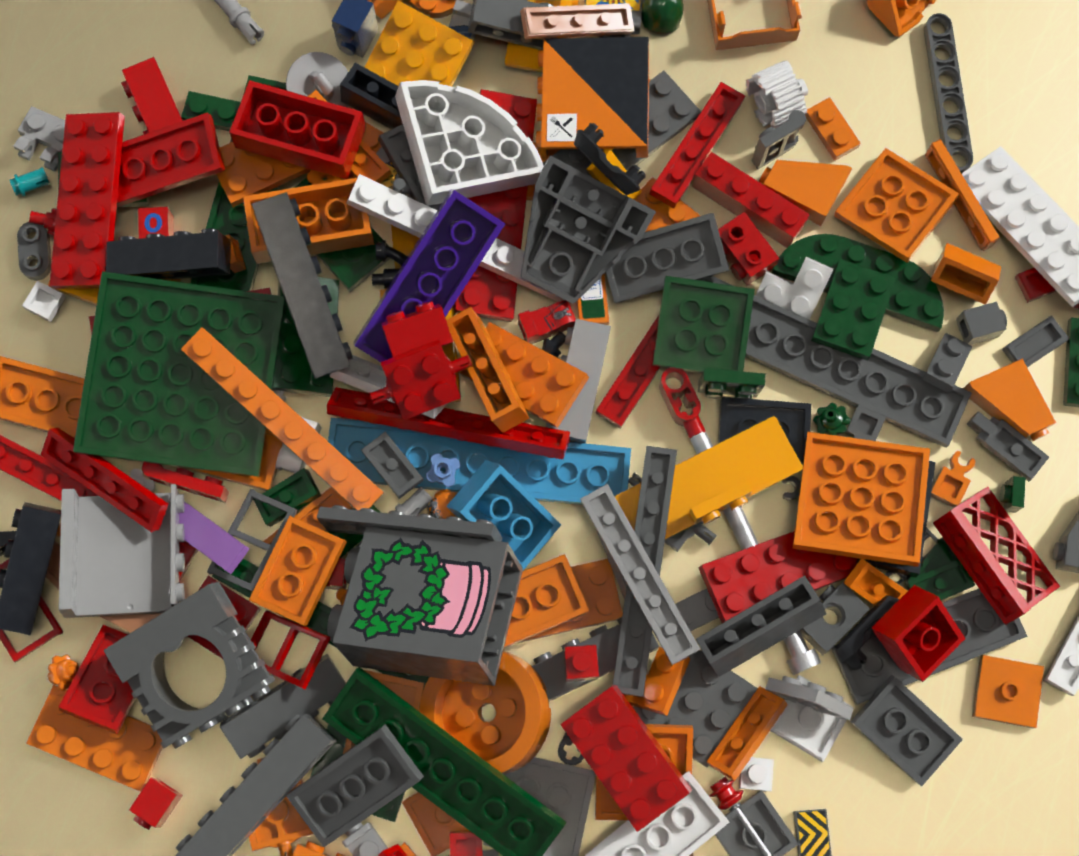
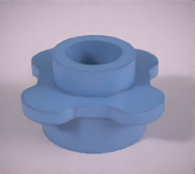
M439 453L434 454L431 457V469L426 473L427 480L431 483L444 484L446 487L453 486L456 482L454 478L456 470L460 468L459 460L457 458H444ZM445 468L446 472L441 473L440 469Z

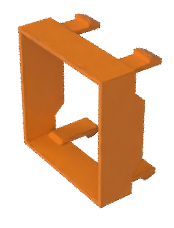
M707 0L715 49L724 50L796 41L800 32L798 19L802 18L799 2L786 0L792 29L776 27L744 31L733 36L723 37L726 25L724 11H720L717 14L714 0Z

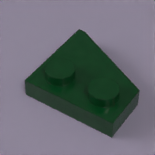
M943 537L940 538L922 560L920 574L916 578L909 576L905 581L908 590L913 585H916L937 595L940 600L976 586Z

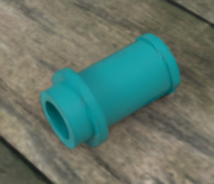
M43 167L21 176L15 174V178L10 179L16 196L22 194L24 197L26 192L50 185Z

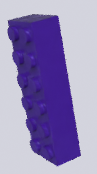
M451 189L353 341L354 346L382 362L393 358L381 324L387 321V315L399 311H404L406 315L415 312V306L433 301L434 305L440 304L446 317L505 223L457 191Z

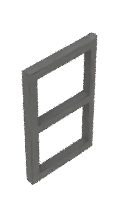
M250 489L228 533L266 550V555L251 583L217 569L218 565L213 561L207 573L214 574L253 592L289 516L295 517L297 510L262 495L254 489ZM253 499L287 513L271 545L237 530Z

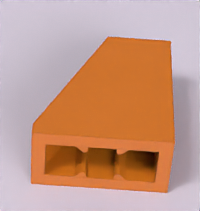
M776 160L772 169L766 167L759 182L810 214L808 220L821 226L852 168L847 165Z
M1023 359L977 378L963 388L971 392L969 399L992 418L995 417L999 421L1003 419L1025 438L1031 437L1032 441L1050 434L1048 429L1056 423Z

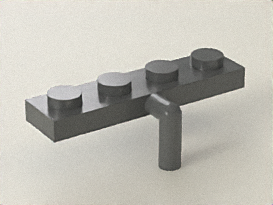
M402 124L379 135L378 138L400 177L395 179L391 189L405 196L410 194L412 199L426 205ZM442 203L430 205L429 207L438 210Z

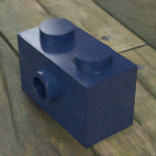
M343 0L332 19V27L337 46L345 54L350 56L355 54L362 58L364 57L378 31L374 3L367 0Z

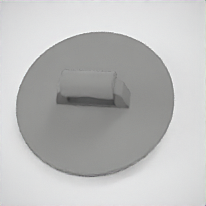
M323 52L307 53L299 57L291 65L286 78V90L304 96H309L317 90L327 102L348 108V105L341 102L340 83L347 75L348 70L332 55Z

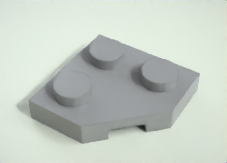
M783 676L782 680L769 677L765 688L783 699L794 703L798 702L818 712L850 720L854 709L842 702V696L826 691L825 687L812 682H808L807 686H802L799 680L788 676Z

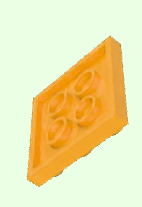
M397 1L365 68L399 86L400 82L427 80L437 81L439 84L452 87L475 41L412 7Z

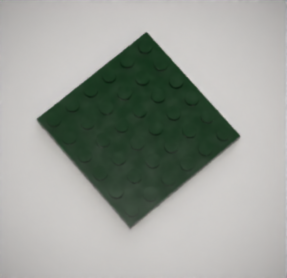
M102 272L73 452L259 477L267 428L182 352L181 348L203 327L272 390L285 297Z

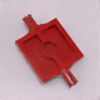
M437 340L382 361L381 365L386 376V387L369 392L374 405L392 398V401L398 406L403 420L460 399L461 395L456 385L455 373L473 366L468 354L450 361L444 354L440 341Z

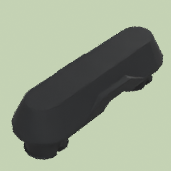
M589 123L584 131H577L574 145L622 193L629 195L640 190L639 184L646 178L645 173L639 171L640 168L637 165H632L626 173L618 166H613L607 160L606 154L596 144L604 137V133L601 129L595 132L598 128L595 123Z
M889 595L883 597L835 648L840 663H847L852 670H858L862 667V664L867 662V656L860 650L861 647L871 638V632L873 631L871 628L899 599Z

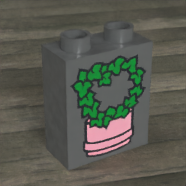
M366 527L360 548L354 547L347 554L344 574L349 587L344 604L335 605L330 612L327 625L330 641L352 666L495 686L523 568L508 542Z

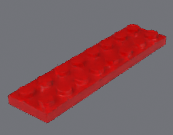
M481 89L479 94L490 99L508 112L515 119L520 130L533 142L537 99ZM528 186L467 198L505 223L497 239L521 249ZM478 266L457 298L454 305V313L458 314L472 307L479 317L512 322L514 319L517 283Z

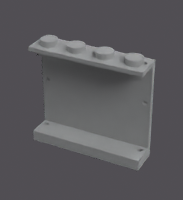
M171 484V493H154L169 503L160 529L154 532L148 531L100 496L79 497L75 489H62L59 611L64 618L164 613L185 599L184 583H179V572H184L185 569L184 553H179V542H184L185 540L184 524H179V513H184L185 502L184 495L179 494L176 484Z

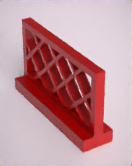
M988 486L933 522L936 529L1005 625L1026 614L1032 607L1060 587ZM983 497L990 507V513L980 510V498ZM963 512L972 515V525ZM980 518L990 521V532L980 528ZM998 525L1004 526L1008 532V538L998 535ZM981 537L990 540V550ZM998 543L1008 546V557L998 554ZM1016 550L1024 554L1026 563L1017 561ZM999 563L1008 565V575ZM1017 569L1026 572V582L1017 580ZM1035 575L1042 579L1047 586L1046 589L1035 586ZM1017 588L1027 591V602Z

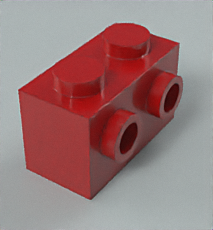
M745 212L718 229L726 259L731 264V272L737 280H743L746 286L765 275L766 272L771 271L777 265L778 255Z

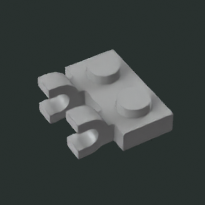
M31 106L18 128L21 137L18 138L13 146L16 150H19V157L30 161L37 144H43L47 148L44 149L39 158L45 161V168L56 172L58 168V152H62L65 120Z

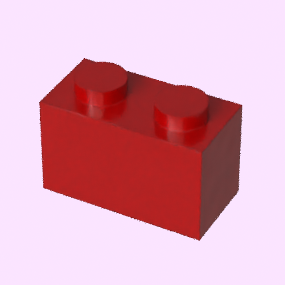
M429 301L415 306V312L405 315L404 311H399L386 316L387 321L381 324L392 357L437 340L440 341L441 346L453 342L440 304L434 305L433 301Z

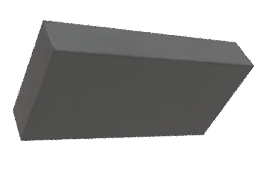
M1051 315L1009 343L1002 350L1012 363L1023 359L1028 368L1067 342L1069 337Z

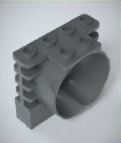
M219 581L208 584L103 650L122 683H129L133 690L131 693L133 698L139 700L143 707L141 709L143 715L147 714L153 724L150 727L153 732L157 731L163 742L160 744L163 749L171 744L176 749L190 741L192 738L189 733L197 728L202 733L271 691L268 685L275 681L273 675L270 676L264 665L266 663L263 658L260 659L256 653V646L250 640L244 626H240L235 616L238 613ZM189 635L201 636L214 644L221 653L226 667V679L222 692L212 704L202 709L192 707L182 701L171 689L164 671L165 652L178 650L184 639Z

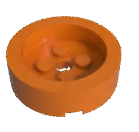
M504 651L495 686L429 677L422 692L419 712L503 775L519 770L537 755L546 740L551 722V708H549L547 688L542 678L525 660ZM487 704H492L496 710V716L490 722L484 721L482 717V707Z

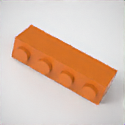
M472 307L446 320L461 357L468 354L473 367H469L467 370L492 422L504 433L528 420L529 416L484 323Z

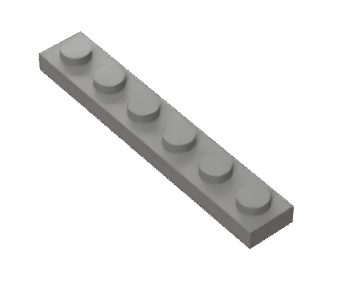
M606 484L580 498L582 505L671 665L673 666L700 651V647L609 485Z

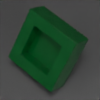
M1013 476L1002 485L1000 501L1004 503L1006 512L1016 513L1024 508L1025 477Z

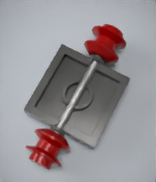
M725 776L710 786L713 792L709 797L716 796L720 801L717 807L720 810L730 808V812L725 815L730 823L715 834L729 856H783L799 845L762 790L740 804L738 801L741 800L743 790L735 791L732 786L734 783L732 779L728 781Z

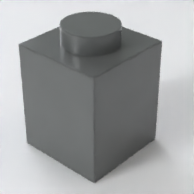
M997 302L964 310L956 318L963 341L969 345L998 338L1007 329L1006 314L1002 309H999Z

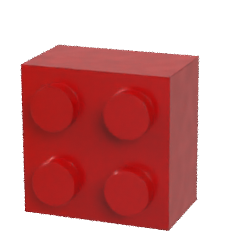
M913 585L871 628L898 668L922 682L966 639L940 598L916 585Z

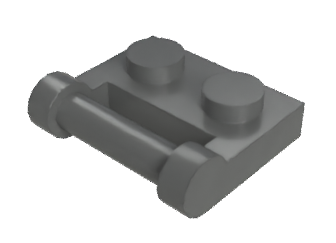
M792 111L787 122L777 128L769 127L759 135L752 162L757 169L762 168L796 146L798 142L797 134L806 122V115L802 111Z

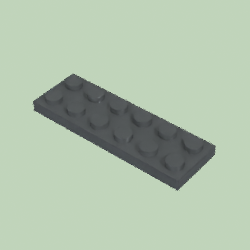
M664 70L649 81L648 156L695 121L701 113L700 109ZM636 148L610 149L627 171L632 165H638L646 159L636 158ZM560 149L552 155L592 177L586 170L592 162L579 149Z
M980 589L943 602V605L966 639L930 675L1028 637L1020 618L1005 625ZM874 631L871 632V638L860 649L867 656V662L862 664V667L858 670H852L847 663H840L835 649L837 645L832 647L855 705L870 700L891 675L895 676L904 685L918 681L915 677L898 668Z

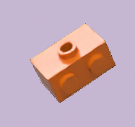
M946 243L934 266L931 281L986 305L999 281L1001 266Z

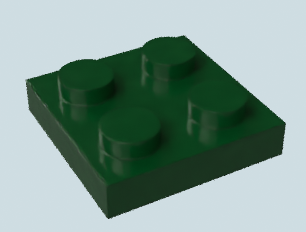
M704 369L698 381V392L705 393V397L721 398L724 394L735 395V398L753 399L764 388L766 373Z

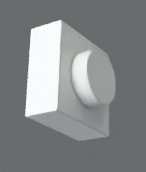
M37 281L22 306L33 314L51 322L66 297L63 293Z
M751 757L740 773L739 788L772 791L774 759Z

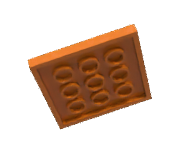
M807 432L793 549L918 567L921 554L930 449Z

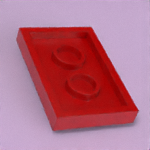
M102 625L58 706L61 712L118 735L136 698L134 699L131 694L133 690L129 683H122L103 650L128 634Z

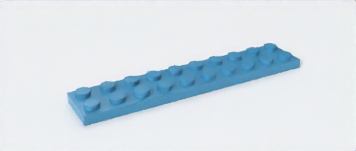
M331 417L328 442L374 484L388 485L365 457L361 449L386 431L423 478V481L414 488L422 487L423 489L430 490L449 489L452 492H459L484 461L488 460L500 464L537 501L582 505L580 498L606 484L609 485L614 496L628 489L631 448L569 442L564 459L561 460L505 448L490 447L474 442L459 441L443 436L429 435L407 429L403 430L381 424H372L360 420ZM436 453L448 459L457 458L460 462V468L456 470L454 477L456 482L451 487H446L444 484L437 482L431 483L426 478V473L431 469L432 465L431 457ZM441 468L440 472L445 473L446 469Z

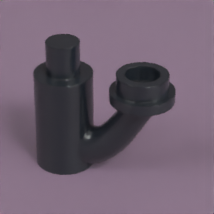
M386 240L376 243V260L387 262V258H390L402 266L408 257L404 253L387 246ZM400 268L384 269L383 273L372 274V285H384V289H387Z

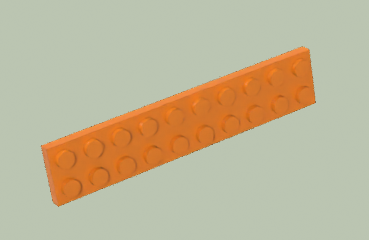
M0 356V420L48 432L51 428L58 427L75 439L85 379ZM266 429L259 477L185 467L179 468L267 491L272 488L277 472L276 461L283 444Z

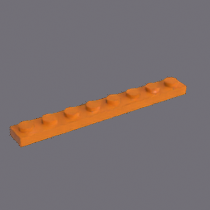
M203 327L181 348L182 352L356 510L361 508L370 509L384 494L380 488Z

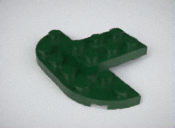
M818 234L802 238L783 251L779 256L777 265L773 267L771 272L774 275L795 282L806 257L833 268L832 274L823 290L827 295L811 341L866 361L871 356L884 314L939 332L942 328L944 317L942 298L936 284L931 281L928 273L912 261L906 263L892 253L846 237L833 234Z

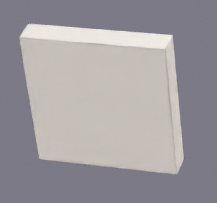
M798 675L796 680L801 682L802 686H807V683L811 682L801 675ZM784 699L788 705L770 731L819 761L824 762L846 719L827 715L798 702L794 703Z

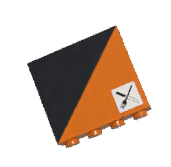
M649 37L544 39L543 50H538V66L543 68V76L537 78L538 94H542V103H537L536 109L537 121H541V131H536V148H541L543 159H548V150L578 149L574 145L577 131H584L589 123H595L598 126L595 132L601 129L604 133V137L596 143L600 149L636 148V158H648Z

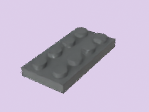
M709 213L645 232L642 239L625 252L621 259L606 271L614 303H619L663 290L665 276L699 280L730 270L714 213Z
M385 724L293 789L286 797L322 846L325 847L414 786L424 776Z

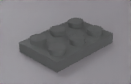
M893 675L886 680L850 721L920 786L926 783L963 740Z

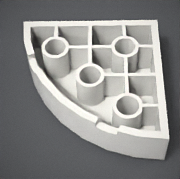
M427 80L400 82L395 98L427 206L443 203L451 189L469 198L536 184L544 165L531 139L525 136L517 126L515 119L508 112L490 99L464 87L456 86L455 88L439 84L437 81Z

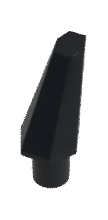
M559 331L551 340L548 338L544 339L542 350L558 358L561 354L559 348L565 343L566 336Z

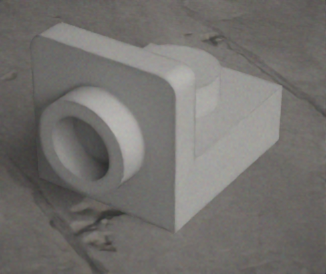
M360 822L345 833L348 838L342 841L343 845L349 849L353 856H378L383 850L388 849L371 823H366L363 826Z

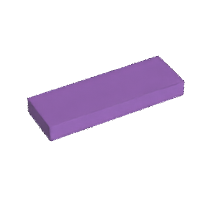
M185 502L184 513H179V524H184L185 541L232 574L249 551V548Z

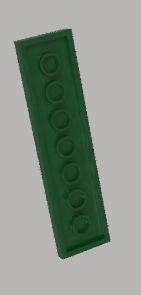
M360 667L353 672L322 718V720L355 745L386 724L424 776L412 788L503 856H543L566 824L565 820Z

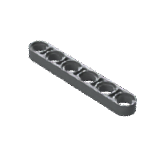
M936 13L929 17L924 27V37L940 139L951 156L960 154L966 159V165L958 167L962 174L973 163V151L951 19L945 14ZM934 22L943 24L945 32L942 34L933 32L931 24ZM939 48L947 50L949 58L947 60L938 59L935 55V50ZM943 74L951 76L954 84L949 87L942 85L939 81V76ZM945 101L954 102L958 107V111L955 113L947 112L943 107V103ZM952 127L959 129L962 133V138L959 140L951 139L947 134V129Z

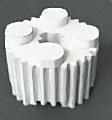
M787 60L752 75V78L746 80V91L748 96L754 95L753 98L758 107L755 110L756 118L759 119L763 126L770 124L771 127L777 128L787 122L790 113L795 110H800L804 114L807 113L804 96L808 95V88L803 79L795 78L792 67Z

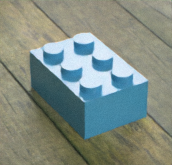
M488 460L484 461L446 506L456 517L463 521L476 522V520L483 519L492 522L501 534L502 542L509 543L523 570L561 526L500 464Z

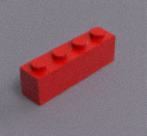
M154 57L122 70L126 81L121 82L128 99L134 97L137 104L132 107L138 122L144 121L147 130L143 131V135L183 121Z
M710 152L695 173L692 184L694 189L736 216L745 212L758 230L786 248L793 244L810 216L804 210L713 152Z

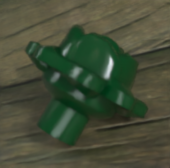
M830 403L827 407L818 408V415L813 418V422L818 426V433H827L829 435L845 433L847 431L846 425L851 422L850 418L846 415V408L844 406L837 408L835 403Z

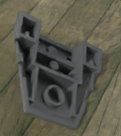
M550 155L535 184L521 277L574 304L613 264L615 265L621 259L625 252L642 239L656 211Z

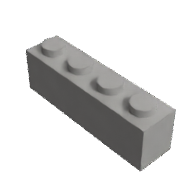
M580 319L575 320L574 328L568 327L565 344L570 345L568 356L562 355L561 360L587 373L589 379L559 427L556 428L549 423H546V427L569 431V442L586 443L611 326Z

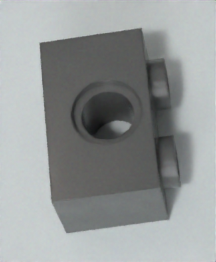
M841 583L836 588L831 584L819 596L823 601L824 609H830L836 613V624H828L821 617L800 630L801 635L821 655L826 654L870 609L844 583Z

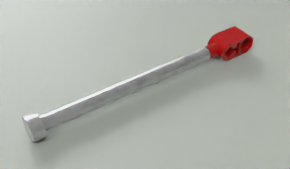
M672 367L666 369L660 380V393L674 422L685 428L696 454H699L713 447L699 418L701 410L700 401L688 375L683 369ZM676 378L681 382L682 386L678 389H671L667 386L666 380ZM682 402L686 409L692 408L690 415L686 412H680ZM729 507L723 510L741 550L759 544L742 507L731 510ZM800 630L783 639L792 657L787 660V663L793 675L821 663L815 648L808 650Z

